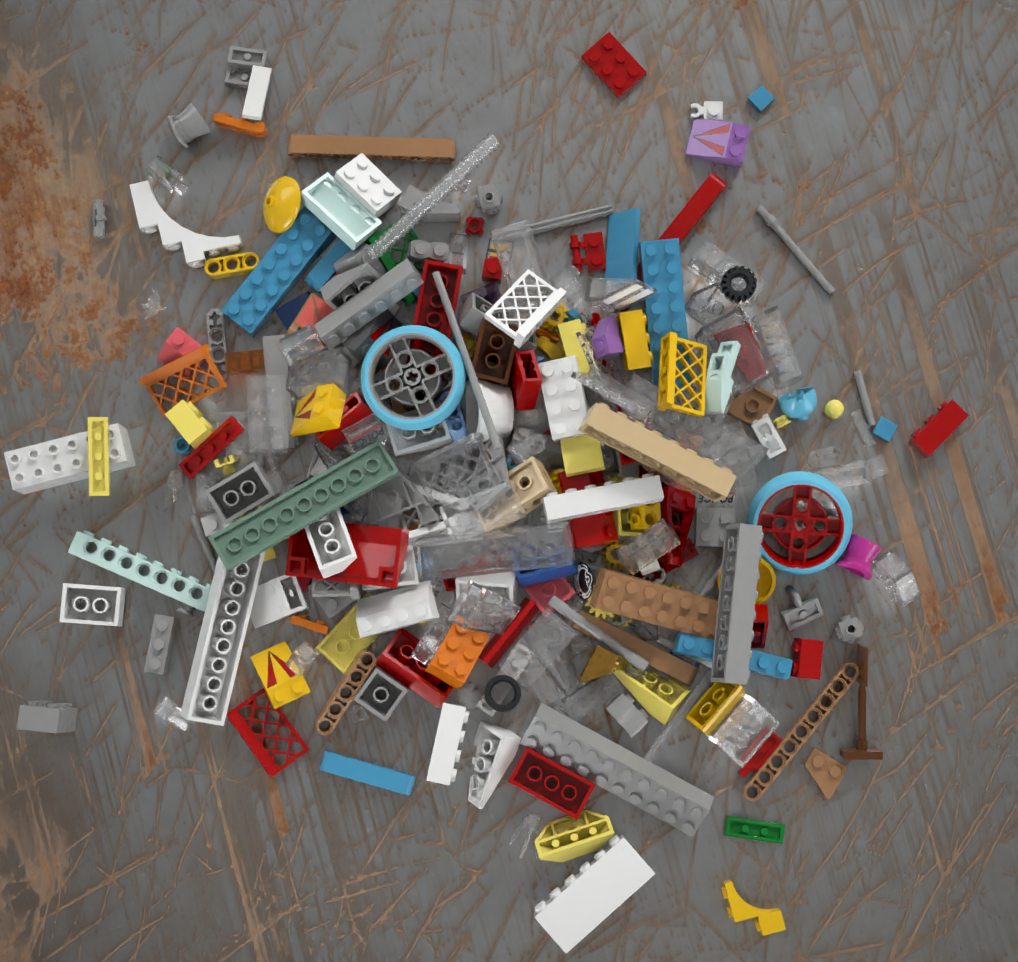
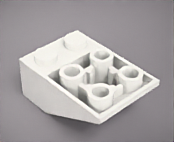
M283 575L257 586L250 614L255 629L309 609L297 577Z

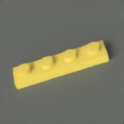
M87 417L89 496H109V417Z

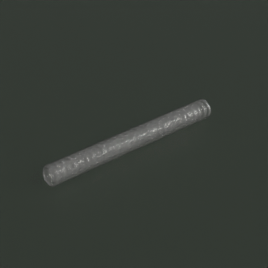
M488 133L487 138H483V142L480 141L479 145L474 147V150H470V154H466V158H462L461 162L457 163V166H453V170H449L448 175L445 174L439 183L436 182V186H432L431 191L428 190L426 195H422L423 198L418 199V203L413 204L414 207H410L409 211H405V215H401V219H397L396 224L393 223L391 228L388 227V231H384L383 236H379V240H375L374 244H370V248L365 249L368 256L373 261L378 262V258H382L383 254L388 252V249L391 250V246H395L396 241H400V238L404 237L405 233H409V229H413L414 224L417 225L423 216L426 217V213H430L431 208L434 209L436 204H440V200H444V196L449 195L448 192H452L453 188L457 187V184L462 183V179H466V175L469 176L470 172L475 171V167H479V163H483V159L486 160L488 155H492V151H496V147H500L499 140L493 134Z

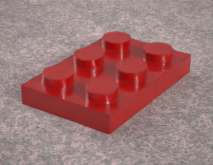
M610 32L581 56L582 60L618 99L647 74L644 68Z

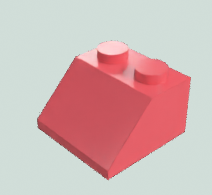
M176 327L165 341L157 360L166 365L201 347V345L179 327ZM205 358L200 360L199 367L204 363ZM185 368L184 376L191 378L194 370Z

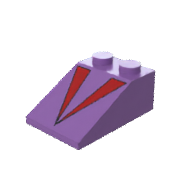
M694 118L685 155L740 168L743 163L751 126L728 121Z

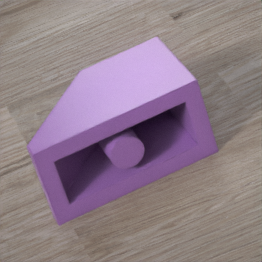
M615 315L604 318L597 324L591 339L596 359L609 358L625 352Z

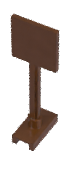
M857 643V666L860 673L856 679V682L859 683L856 748H840V756L844 760H883V751L879 748H867L865 687H868V647Z

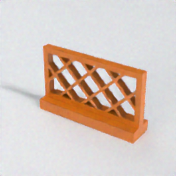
M208 344L138 379L142 386L145 385L163 418L167 417L165 413L168 412L163 405L164 399L173 402V408L180 402L178 396L179 392L188 395L187 403L191 401L193 404L227 386L209 354L210 348ZM205 358L209 365L208 371L199 368L200 360ZM185 368L194 370L192 378L184 376ZM198 372L206 374L205 383L196 380ZM171 375L179 378L177 386L168 383ZM210 376L217 379L219 386L213 387L208 385ZM182 379L191 382L189 391L181 388ZM153 384L163 385L162 394L155 391ZM195 384L204 387L201 395L193 393ZM167 387L176 390L174 398L166 396Z

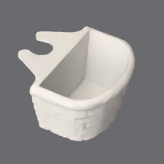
M477 378L497 434L501 438L508 437L511 434L514 420L513 396L510 387H504L503 385ZM467 380L459 404L460 408H462L463 418L469 434V438L465 443L471 446L487 442L491 439L470 380Z

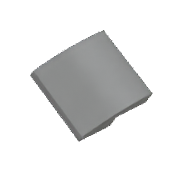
M230 46L225 86L248 89L253 65L266 67L268 51Z

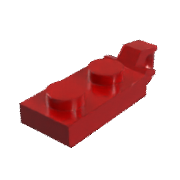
M766 727L742 757L740 762L743 765L737 773L745 778L750 771L754 773L756 770H759L781 743L782 739Z

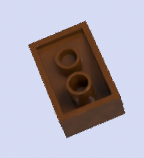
M482 318L471 362L477 378L506 385L508 384L516 349L514 345L515 340L484 318ZM508 324L509 328L516 332L518 330V326Z

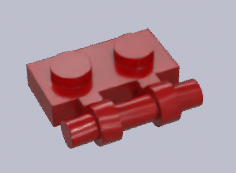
M602 232L583 234L584 241L582 242L578 241V235L570 236L571 243H569L573 254L572 266L575 268V273H582L583 265H587L588 272L606 270ZM585 248L586 258H581L580 249Z

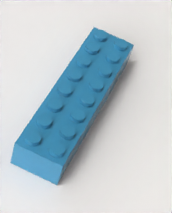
M304 206L298 213L292 226L281 234L221 310L223 315L254 338L336 234Z
M679 238L639 242L643 291L646 289L653 291V293L643 297L647 319L646 331L650 337L648 349L649 352H652L653 363H651L650 367L653 396L658 395L661 338L669 332L677 333V337L688 340ZM677 344V349L681 354L686 352L681 344ZM687 353L683 357L690 366V356ZM678 359L676 366L681 372L685 368ZM687 370L682 373L687 382L690 383L692 377ZM678 377L675 378V384L678 388H683L684 385ZM685 388V389H684L683 391H681V392H682V393H687L688 391H687V389Z

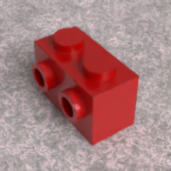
M794 638L791 646L793 653L791 676L820 680L824 641Z

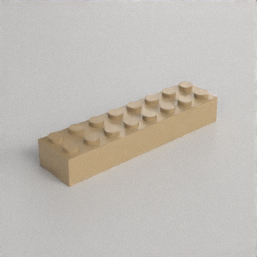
M601 402L599 404L595 403L588 409L578 429L586 435L715 502L728 496L737 477L732 474V470L726 467H718L713 460L697 456L698 453L696 451L680 447V443L677 441L663 438L660 432L646 429L645 425L641 422H633L627 419V415L621 412L615 413L610 410L608 405Z

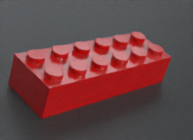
M425 260L422 274L424 283L420 285L413 325L432 328L451 340L452 329L432 273L440 272L455 314L463 266ZM410 340V349L424 350L433 357L443 354L437 346L428 341ZM409 355L407 356L406 365L410 362ZM429 365L426 368L428 375H433L436 372V366ZM411 373L410 377L417 378L418 375H414L413 373Z

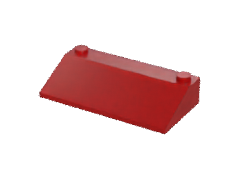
M345 523L358 558L344 571L327 578H323L305 528L289 537L285 573L287 576L397 588L408 548L409 530Z

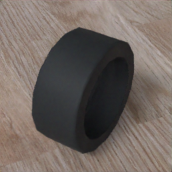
M498 675L492 678L487 683L484 691L485 700L488 705L499 712L514 709L521 698V688L518 682L507 675ZM499 682H507L514 689V698L506 705L497 704L491 695L492 688Z

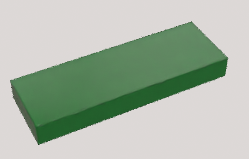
M726 815L724 835L783 844L785 824Z

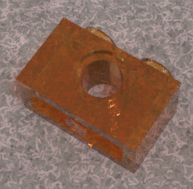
M263 349L225 353L226 372L230 376L265 372Z

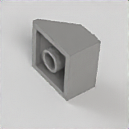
M362 243L354 251H349L332 264L338 275L366 262L382 276L387 273L371 247L365 243Z

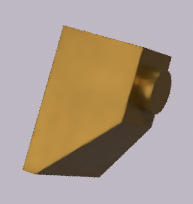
M595 645L578 680L586 682L610 674L611 670L615 672L620 662L617 660L619 656Z

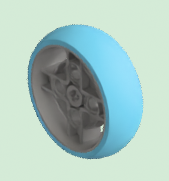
M420 325L402 326L383 334L368 350L361 369V388L370 409L385 423L403 430H423L444 421L460 403L466 384L465 366L456 346L439 331ZM419 339L428 341L437 346L443 354L433 357L424 350L410 349L407 340ZM390 348L393 357L386 366L384 380L375 383L377 364L382 355ZM404 355L410 356V362L407 365H402L400 362L401 357ZM429 365L436 366V372L433 375L426 373V368ZM452 372L450 391L443 403L436 408L433 398L441 388L442 376ZM411 373L418 375L416 382L408 381ZM393 381L400 382V388L396 391L390 388ZM425 391V399L418 401L416 399L417 392ZM393 398L404 406L416 407L419 416L409 417L400 415L390 410L383 402Z

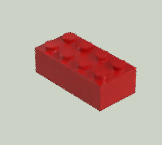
M526 747L508 781L575 819L579 818L596 786L595 783L529 747Z

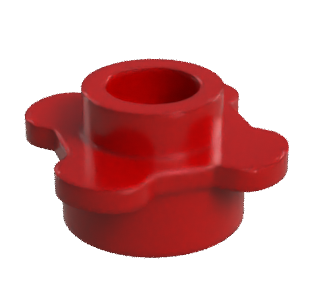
M471 216L466 218L467 228L465 233L467 235L477 234L481 236L484 233L482 229L484 219Z

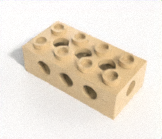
M530 457L508 472L511 489L481 513L475 509L486 531L493 535L497 534L542 505L543 497H546V494L557 492L543 463L535 457Z

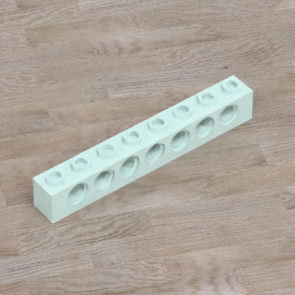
M84 530L83 533L76 532L68 553L205 612L211 584L201 585L199 584V579L190 575L189 578L181 576L183 572L174 568L169 571L164 568L165 564L156 560L153 563L146 561L147 557L140 553H136V556L129 553L130 549L121 545L116 548L111 545L112 541L103 537L101 540L94 538V533ZM92 543L97 545V550L94 553L89 551V546ZM112 550L115 556L113 560L108 561L106 555ZM127 558H130L132 560V565L130 568L126 569L124 567V561ZM144 566H148L150 569L147 576H143L141 573ZM165 573L167 575V581L164 584H161L159 582V576ZM179 581L185 583V588L181 592L176 589ZM200 588L203 595L200 599H196L194 591Z

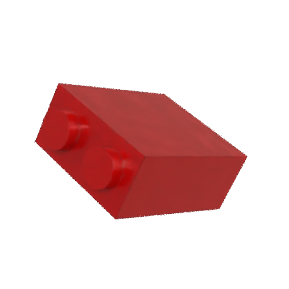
M534 350L515 351L508 384L512 392L516 411L535 409L542 377Z

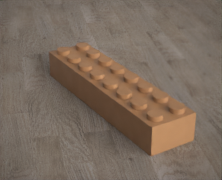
M600 567L589 604L592 607L711 640L715 639L718 599Z

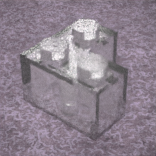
M891 549L873 560L872 563L875 568L873 573L878 580H883L885 587L890 591L888 596L893 603L897 602L901 607H904L921 596L912 570Z

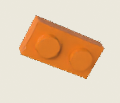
M297 613V616H291L290 623L326 635L329 633L330 627L326 626L327 622L318 619L312 622L308 620L309 616Z

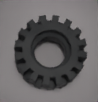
M737 265L734 268L731 267L722 277L721 291L725 294L724 297L726 299L729 298L731 302L733 300L736 303L746 301L753 295L757 287V279L754 278V272L751 273V269H745V266L741 265V267H738ZM736 277L743 278L746 282V287L742 291H736L732 288L731 281Z

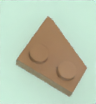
M814 747L804 762V766L821 789L824 797L830 800L848 767Z

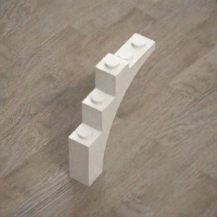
M148 180L130 184L140 230L150 234L159 229L162 244L166 250L175 251L180 249V246H183L186 263L189 267L199 268L204 266V263L207 262L206 255L210 257L218 256L220 252L227 250L228 252H235L240 247H243L239 235L212 237L194 233L180 226L162 210L155 197L152 185Z

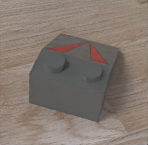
M387 309L354 332L343 345L362 365L368 350L379 337L403 325ZM390 348L380 358L375 374L389 361L392 354Z

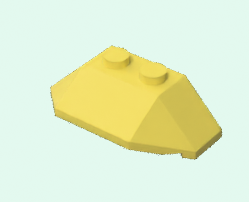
M583 810L578 819L568 815L548 822L534 842L540 860L565 862L601 849L615 833L609 816Z

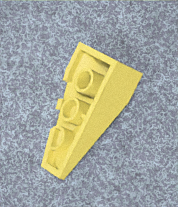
M619 655L617 659L620 661L615 672H612L644 709L665 725L678 711L691 690L674 678L669 677L666 679L659 676V672L652 670V672L644 670L642 672L629 663L627 659Z

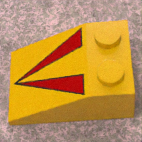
M334 383L317 386L298 401L290 435L294 437L340 428L346 394Z
M286 641L250 657L274 710L310 693V689Z

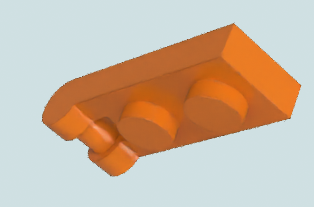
M214 113L213 122L216 126L262 138L268 133L265 124L261 121L251 123L246 118H232L228 113Z

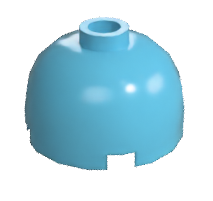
M813 387L796 389L797 392L792 394L788 392L781 395L778 401L782 412L790 418H798V421L809 418L808 414L812 413L817 406V395Z

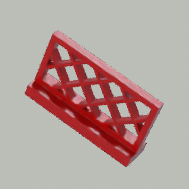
M525 597L516 608L514 617H509L482 650L478 658L493 669L540 610L536 602Z
M263 687L236 708L229 711L226 716L272 778L308 752L309 748L281 709L277 708L274 710L269 708V703L271 702ZM262 693L268 699L267 707L255 705L256 698ZM244 706L253 708L251 719L243 718L238 711ZM255 708L266 710L265 721L253 719ZM268 710L277 711L279 714L278 723L267 721ZM252 722L264 723L262 734L253 733L251 730ZM266 724L278 725L276 736L264 735ZM280 726L290 729V738L278 737ZM256 736L262 737L261 742L258 740ZM264 737L275 739L274 750L264 748ZM277 739L289 741L287 752L276 751ZM291 741L300 743L303 750L298 754L289 753ZM268 752H272V753H273L272 758H271V756L269 755ZM275 753L287 755L286 762L280 767L274 762ZM289 755L294 756L290 760H288Z

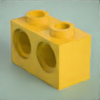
M660 502L630 507L631 530L661 529Z

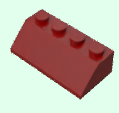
M602 470L566 477L565 471L557 473L562 494L568 489L577 488V491L584 490V487L595 484L596 487L604 486L605 483ZM612 511L569 519L575 549L605 546L619 540Z
M403 628L398 629L375 663V665L437 708L447 699L454 688L425 671L435 650Z

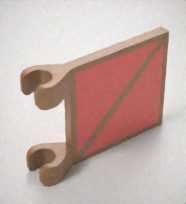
M312 292L289 327L286 336L293 338L298 328L318 339L312 349V352L318 355L325 343L320 339L314 325L333 312L334 309L324 299Z

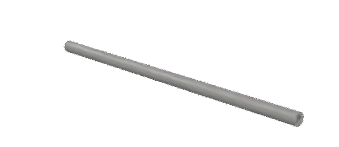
M436 271L432 275L494 450L501 449L497 432L440 272Z

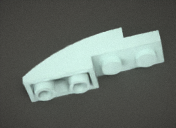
M738 341L721 342L718 353H712L705 389V413L707 415L724 414L734 383L731 374L741 346Z

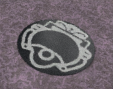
M581 562L577 565L578 573L574 574V587L577 595L582 600H587L593 592L594 581L590 567L586 563Z

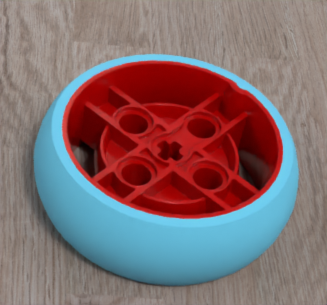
M796 471L771 479L757 492L749 507L747 524L762 526V531L772 532L777 542L788 549L787 557L776 553L763 537L760 545L762 558L773 568L788 574L804 575L827 568L842 555L852 534L853 518L847 498L833 482L815 473ZM793 487V496L782 500L775 507L774 511L764 510L766 504L774 495L782 490ZM812 488L821 491L831 499L838 515L827 514L824 506L812 497ZM799 500L807 502L804 508H798L796 503ZM784 518L785 523L779 526L775 524V520ZM798 519H802V522L804 523L801 524L800 527H798L797 523H795L798 522ZM817 521L825 523L822 528H816L814 524ZM825 536H835L833 542L824 551L813 557L806 558L807 550L819 545ZM796 538H801L803 540V543L800 546H796L793 544V541Z

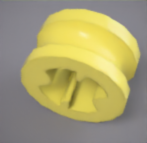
M785 414L772 422L777 425L776 429L778 430L792 421Z

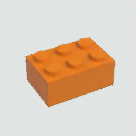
M457 616L448 628L425 671L459 690L468 678L490 635Z

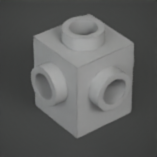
M492 183L477 187L478 197H475L477 208H481L482 213H496L500 209V203H503L502 194L497 192L496 184Z
M850 615L839 618L840 622L835 623L836 628H834L837 638L841 642L848 641V644L859 641V636L863 635L862 631L864 630L862 621L858 620L857 617L851 618ZM850 625L852 626V629H853V632H852V633H850V632L848 631V627H849Z

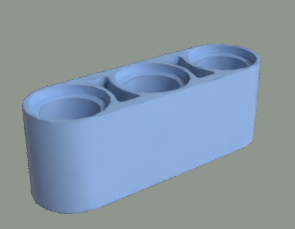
M449 391L444 392L440 396L441 404L446 399ZM458 404L453 413L446 418V423L452 441L456 444H462L468 440L469 434L460 404Z

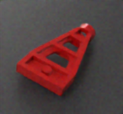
M667 486L663 487L664 499L662 500L666 566L681 568L682 554L694 516L696 495ZM672 510L682 512L683 519L680 526L673 524ZM672 531L680 534L677 545L673 544Z

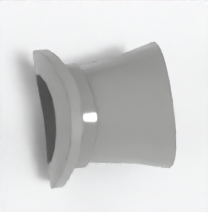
M192 103L178 116H167V124L170 131L186 148L190 147L188 143L192 139L210 133L208 125Z

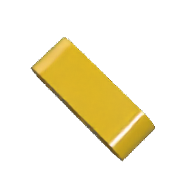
M253 252L209 259L205 263L204 269L212 279L250 274L258 265L260 259ZM250 259H256L254 266H247V262ZM237 262L235 269L230 270L228 268L230 263ZM214 265L219 266V269H218L217 272H215V273H211V272H210V268H211L212 266H214Z

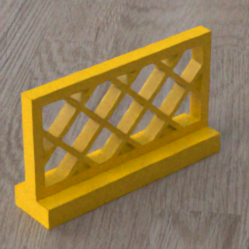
M669 332L661 338L657 409L662 411L671 409L700 418L704 417L707 345L679 338L677 333ZM677 344H681L686 352L681 354L677 349ZM693 348L701 350V358L698 359L692 351ZM687 353L694 362L690 366L683 357ZM678 359L685 368L681 372L676 366ZM695 364L700 370L698 377L691 368ZM686 370L693 379L690 383L682 375ZM677 377L684 385L681 389L675 384V378ZM693 382L699 387L698 394L690 386ZM685 388L692 396L690 400H687L681 392ZM678 395L683 402L682 406L674 404V396ZM692 400H695L698 410H694L690 405Z

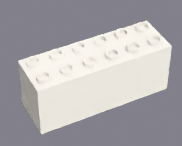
M119 423L109 425L110 472L136 466L128 430ZM88 431L4 452L12 489L22 494L89 478Z
M617 834L608 841L609 846L596 851L591 862L585 861L578 868L579 872L575 876L571 874L564 880L565 885L560 889L556 887L549 894L550 898L546 902L542 900L534 907L535 919L565 953H568L655 875L651 867L622 834L619 837Z

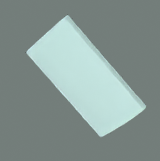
M328 172L301 191V203L353 251L365 242L382 224L373 213Z

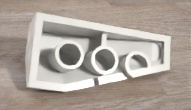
M485 721L480 722L474 740V746H477L476 757L472 758V764H475L474 775L470 777L468 801L479 809H483L514 759L521 737L508 729Z

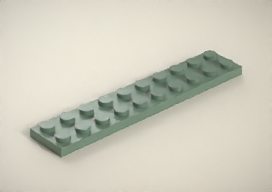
M378 440L208 538L226 570L229 572L400 474L399 470L381 441Z

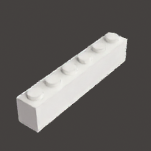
M650 473L636 480L634 477L623 479V482L620 483L608 481L604 483V486L596 487L594 484L585 486L584 490L577 491V488L565 490L563 494H558L557 492L548 493L546 497H543L542 503L548 524L661 502L664 499L660 476H654L653 473Z

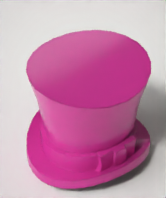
M851 534L844 557L841 561H836L835 564L864 579L870 580L872 577L870 565L882 547L863 537Z

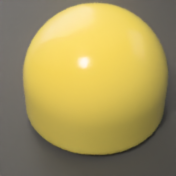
M831 400L825 405L824 412L828 418L838 419L844 413V406L839 400Z

